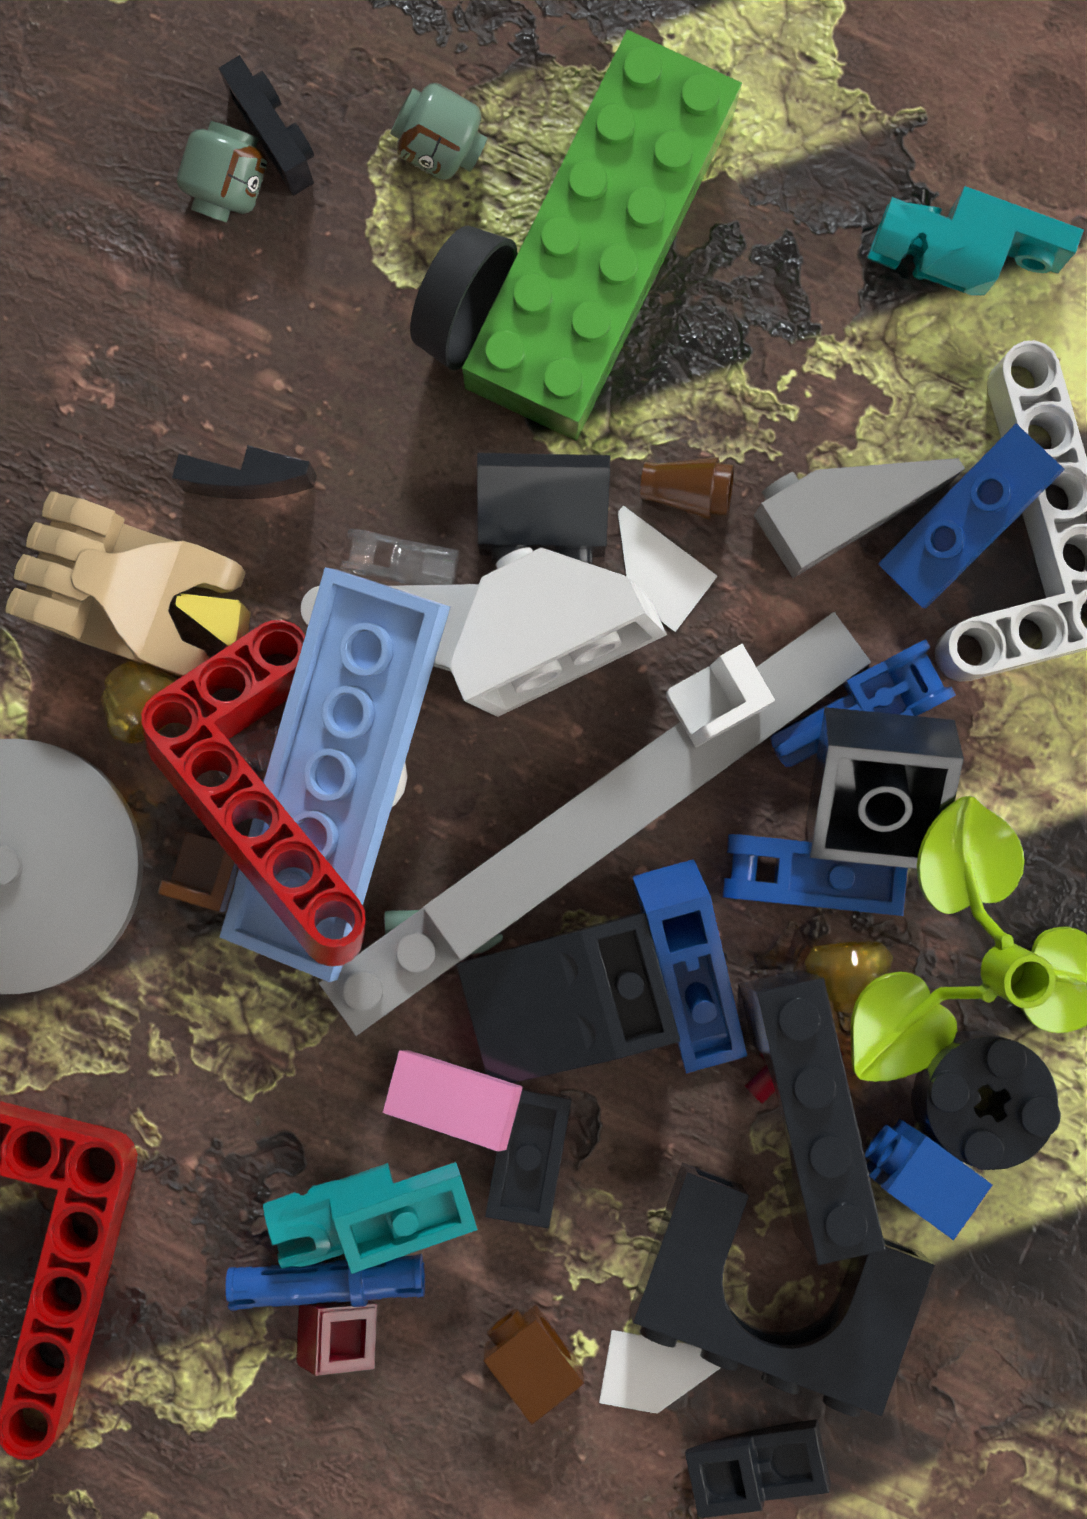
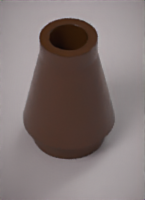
M719 457L666 463L645 462L641 476L640 499L655 501L712 520L713 514L728 516L733 492L734 465L720 464Z

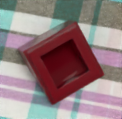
M368 1301L364 1307H352L351 1302L299 1305L296 1353L298 1366L315 1376L374 1369L377 1303Z

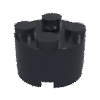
M956 1032L953 1043L942 1049L931 1061L928 1068L917 1072L911 1093L913 1113L924 1134L961 1162L979 1170L1006 1169L1029 1160L1042 1149L1051 1134L1057 1130L1061 1119L1056 1085L1048 1067L1041 1058L1031 1049L1017 1041L988 1032ZM982 1086L992 1090V1094L988 1097L989 1106L983 1111L974 1107L981 1101L977 1090Z

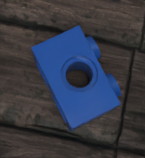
M901 1119L897 1121L893 1128L888 1125L884 1126L872 1139L865 1152V1157L870 1160L867 1163L869 1176L889 1194L953 1241L993 1186V1184L933 1140Z

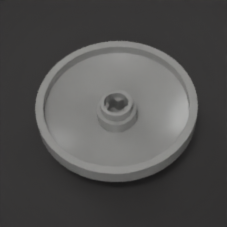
M0 739V994H22L51 988L74 979L89 970L114 947L128 926L138 903L143 878V850L138 826L128 803L114 783L100 769L79 755L55 745L26 739Z

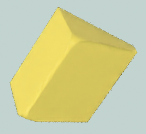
M190 594L177 596L176 606L227 646L248 633L251 613L239 600Z

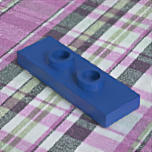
M1015 423L878 565L922 608L926 609L1065 469Z

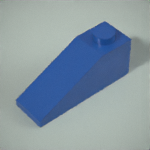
M694 859L632 876L640 910L646 916L681 1040L677 1042L686 1074L747 1057L711 896Z

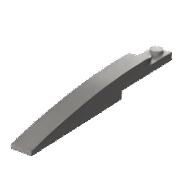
M833 612L756 667L776 700L761 712L697 748L694 746L682 723L679 722L430 901L418 912L355 956L352 961L344 964L338 980L332 982L322 980L319 982V985L356 1036L855 675L870 664L871 661L836 613Z

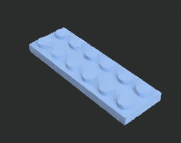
M325 567L264 784L353 891L363 906L451 606L337 569ZM254 818L248 837H257L264 834L270 828L269 825L263 820ZM296 867L286 868L275 877L280 884L289 888L300 887L311 879L307 872ZM240 869L238 870L220 938L327 982L338 980L343 965L326 966L309 956ZM328 917L316 926L318 932L329 939H341L352 931L350 924L338 917Z

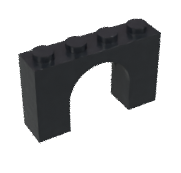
M797 970L738 983L752 1046L762 1053L766 1061L783 1119L792 1168L781 1170L796 1236L818 1265L886 1250L824 978Z
M682 1162L630 1305L633 1323L641 1326L639 1333L648 1340L666 1347H676L679 1340L701 1348L700 1356L703 1359L727 1370L736 1371L739 1363L762 1371L761 1379L764 1382L788 1393L798 1394L800 1386L824 1395L822 1399L824 1404L843 1414L859 1417L863 1409L882 1416L935 1264L921 1251L883 1238L886 1250L851 1258L837 1298L829 1310L816 1322L791 1332H770L758 1329L743 1321L733 1312L726 1303L723 1290L725 1262L749 1194L742 1184Z

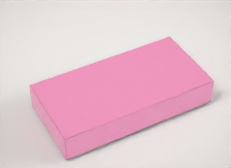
M399 1050L383 1113L499 1152L507 1149L523 1086L417 1052Z

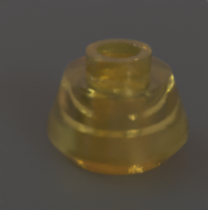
M135 661L124 663L113 670L104 680L106 689L101 695V703L107 726L113 739L130 744L145 740L141 718L145 703L153 695L177 679L158 667L148 663L137 665ZM169 724L163 726L158 732H160L161 730H163V729H164L165 727H167Z
M837 942L813 947L804 961V966L808 973L824 978L828 999L833 1002V1011L853 1012L860 993L873 980L890 973L893 955L881 942Z

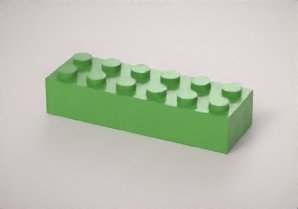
M630 30L626 31L462 368L465 389L575 441L578 440L734 116L742 82Z

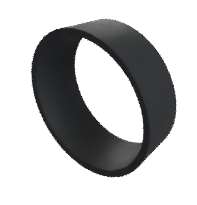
M471 226L461 227L443 244L426 272L412 310L410 336L414 344L450 370H458L464 366L518 255L516 243L512 239Z

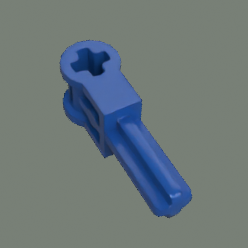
M925 639L842 683L848 695L825 707L918 716L956 696L952 687H944L927 655L931 647ZM825 707L775 732L770 737L773 750L785 767H792L817 754Z

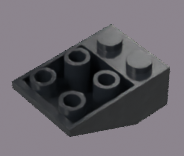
M643 912L633 913L456 963L483 1064L488 1076L515 1083L624 1058L681 1041L646 916Z

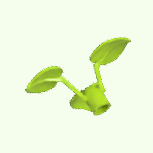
M964 796L957 799L933 821L925 834L918 853L917 878L925 899L934 909L945 914H952L970 906L973 917L994 939L995 946L985 954L981 963L983 983L980 986L940 987L930 994L927 984L920 977L909 972L887 973L873 980L860 993L851 1017L852 1070L856 1077L861 1080L874 1082L896 1080L928 1068L934 1057L946 1046L953 1043L957 1032L955 1017L947 1008L940 1005L941 1002L948 999H982L990 1003L997 996H1000L1020 1007L1028 1021L1033 1025L1051 1033H1068L1087 1026V934L1071 927L1048 929L1036 938L1032 951H1029L1014 944L1013 937L1003 932L984 909L982 902H1000L1015 890L1023 875L1025 861L1023 848L1015 831L1005 820L983 806L975 797Z

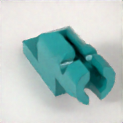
M964 186L951 207L948 217L941 215L942 208L905 202L891 197L890 203L887 205L867 259L896 270L901 260L906 255L911 254L914 257L915 269L912 275L919 280L924 278L968 295H986L997 281L1007 255L1015 258L1017 265L1035 273H1048L1051 271L1058 274L1076 253L1084 229Z
M456 1162L394 1183L389 1165L386 1163L340 1180L313 1185L305 1195H300L295 1191L263 1204L272 1246L277 1244L279 1254H277L278 1262L282 1269L290 1266H310L345 1254L351 1274L478 1230Z

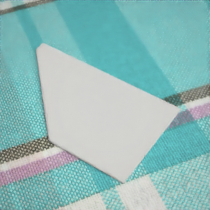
M622 506L618 511L626 576L652 601L660 621L676 632L717 578V575L625 506Z

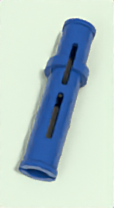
M422 1254L402 1256L351 1274L347 1260L320 1262L305 1267L290 1266L284 1269L280 1265L229 1267L226 1274V1300L229 1302L228 1309L230 1311L252 1309L255 1307H281L325 1302H351L352 1307H364L367 1305L368 1300L396 1297L419 1298L425 1296V1267Z

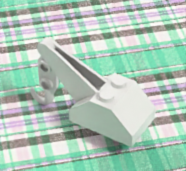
M522 548L505 555L496 563L498 569L483 576L479 584L389 586L451 606L433 667L452 672L465 702L497 717L667 635L652 601L629 577L544 548H539L535 551L532 548ZM319 586L309 590L301 602V615L307 625H309ZM405 763L392 807L397 804L405 791L407 782Z

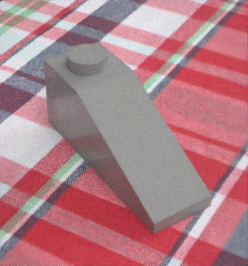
M959 458L820 469L811 472L798 480L794 472H791L761 492L766 500L760 504L754 517L792 578H795L948 485L965 468Z

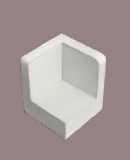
M743 644L722 654L709 667L672 686L666 692L668 702L696 748L761 712L776 701Z

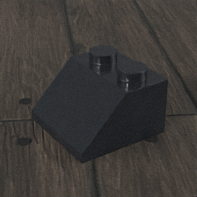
M477 453L478 547L480 555L491 556V563L495 565L505 555L522 548H532L533 551L544 548L589 564H593V557H604L607 547L610 455Z

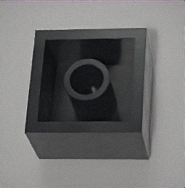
M825 707L806 817L810 858L917 869L918 853L927 830L936 817L953 803L956 798L964 757L955 720Z

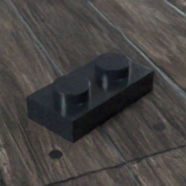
M240 55L219 67L218 69L228 95L255 137L259 139L258 142L292 195L294 196L314 184L307 162L315 156L299 126L294 122L286 127L275 111L282 103L265 73L260 71L253 76Z
M528 1088L522 1089L507 1149L496 1152L485 1217L549 1228L570 1112L571 1096Z

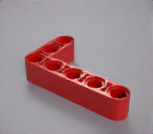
M271 620L256 627L153 695L145 703L141 718L146 750L152 761L309 956L326 966H342L355 958L360 952L363 943L366 919L365 910L360 900L229 741L230 738L275 709L288 698L305 635L294 623L285 620ZM273 654H285L293 659L290 663L283 666H275L265 661L268 656ZM222 688H233L242 693L232 701H220L212 697L217 690ZM170 723H180L189 728L186 733L175 738L164 737L158 733L163 726ZM212 770L224 772L229 776L223 784L217 787H207L196 781L201 774ZM254 818L263 820L270 827L264 834L257 837H247L235 830L242 821ZM296 867L307 872L311 879L300 887L289 888L280 884L275 877L286 868ZM328 917H338L349 923L352 931L341 939H329L321 935L316 926Z
M0 1101V1176L58 1190L0 1410V1446L10 1456L21 1460H31L42 1456L66 1430L72 1418L137 1167L138 1153L133 1141L126 1134L118 1130ZM31 1132H39L49 1140L52 1150L48 1163H41L29 1154L27 1139ZM93 1147L103 1148L113 1156L115 1172L112 1178H102L92 1171L89 1164V1154ZM75 1212L87 1213L96 1221L98 1226L96 1241H86L75 1233L72 1225ZM58 1277H68L78 1284L82 1293L80 1304H69L60 1298L56 1290V1280ZM41 1342H50L60 1348L65 1358L63 1368H53L43 1361L40 1354ZM23 1408L39 1410L46 1418L48 1430L46 1432H37L31 1429L25 1423Z

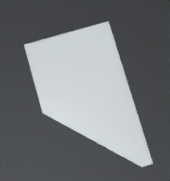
M612 1330L599 1403L658 1414L721 1367L703 1359L700 1356L702 1349L693 1345L677 1342L676 1347L671 1348L652 1342L642 1335Z

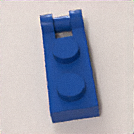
M738 834L728 835L727 853L733 854L731 879L724 878V898L897 916L904 915L908 868L810 858L809 843L807 841ZM758 857L776 858L774 883L756 881Z

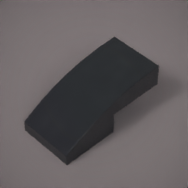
M247 445L241 470L178 454L172 479L184 492L226 499H262L295 494L314 488L317 478L309 461Z
M818 1419L752 1430L688 1448L685 1452L698 1519L762 1511L765 1501L824 1494L830 1491L831 1481Z

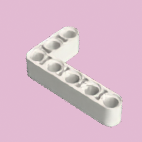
M1035 340L1023 341L1014 345L992 369L987 381L988 394L1001 438L1015 423L1027 434L1029 425L1041 426L1049 433L1052 446L1051 449L1044 450L1065 469L1051 484L1057 485L1065 491L1068 497L1067 510L1054 508L1048 502L1046 491L1044 490L1022 512L1046 598L969 618L947 630L938 639L935 648V661L943 674L959 682L972 681L1087 650V628L1082 623L1080 615L1082 605L1087 603V457L1059 360L1050 347ZM1011 366H1021L1031 372L1035 387L1027 389L1019 386L1011 375ZM1065 544L1075 545L1083 552L1085 556L1083 572L1073 570L1066 564L1063 558ZM1022 619L1031 620L1039 626L1043 639L1039 649L1029 648L1022 642L1019 636V625ZM961 635L974 637L979 642L982 648V659L978 666L967 664L960 658L957 652V642Z

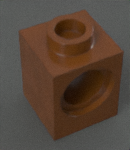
M536 1305L523 1315L518 1309L510 1311L488 1330L487 1336L491 1340L485 1344L483 1361L531 1425L584 1384L583 1366Z

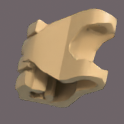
M51 491L44 502L42 516L51 520V524L48 526L35 522L29 531L26 547L39 552L38 558L23 554L18 561L14 579L27 584L25 591L18 588L13 589L7 601L6 613L55 634L180 677L208 660L210 657L204 650L182 641L168 612L170 602L174 595L192 587L208 588L219 593L232 592L242 585L245 576L242 566L236 561L199 545L185 541H173L124 524L125 519L115 514V511L81 498Z

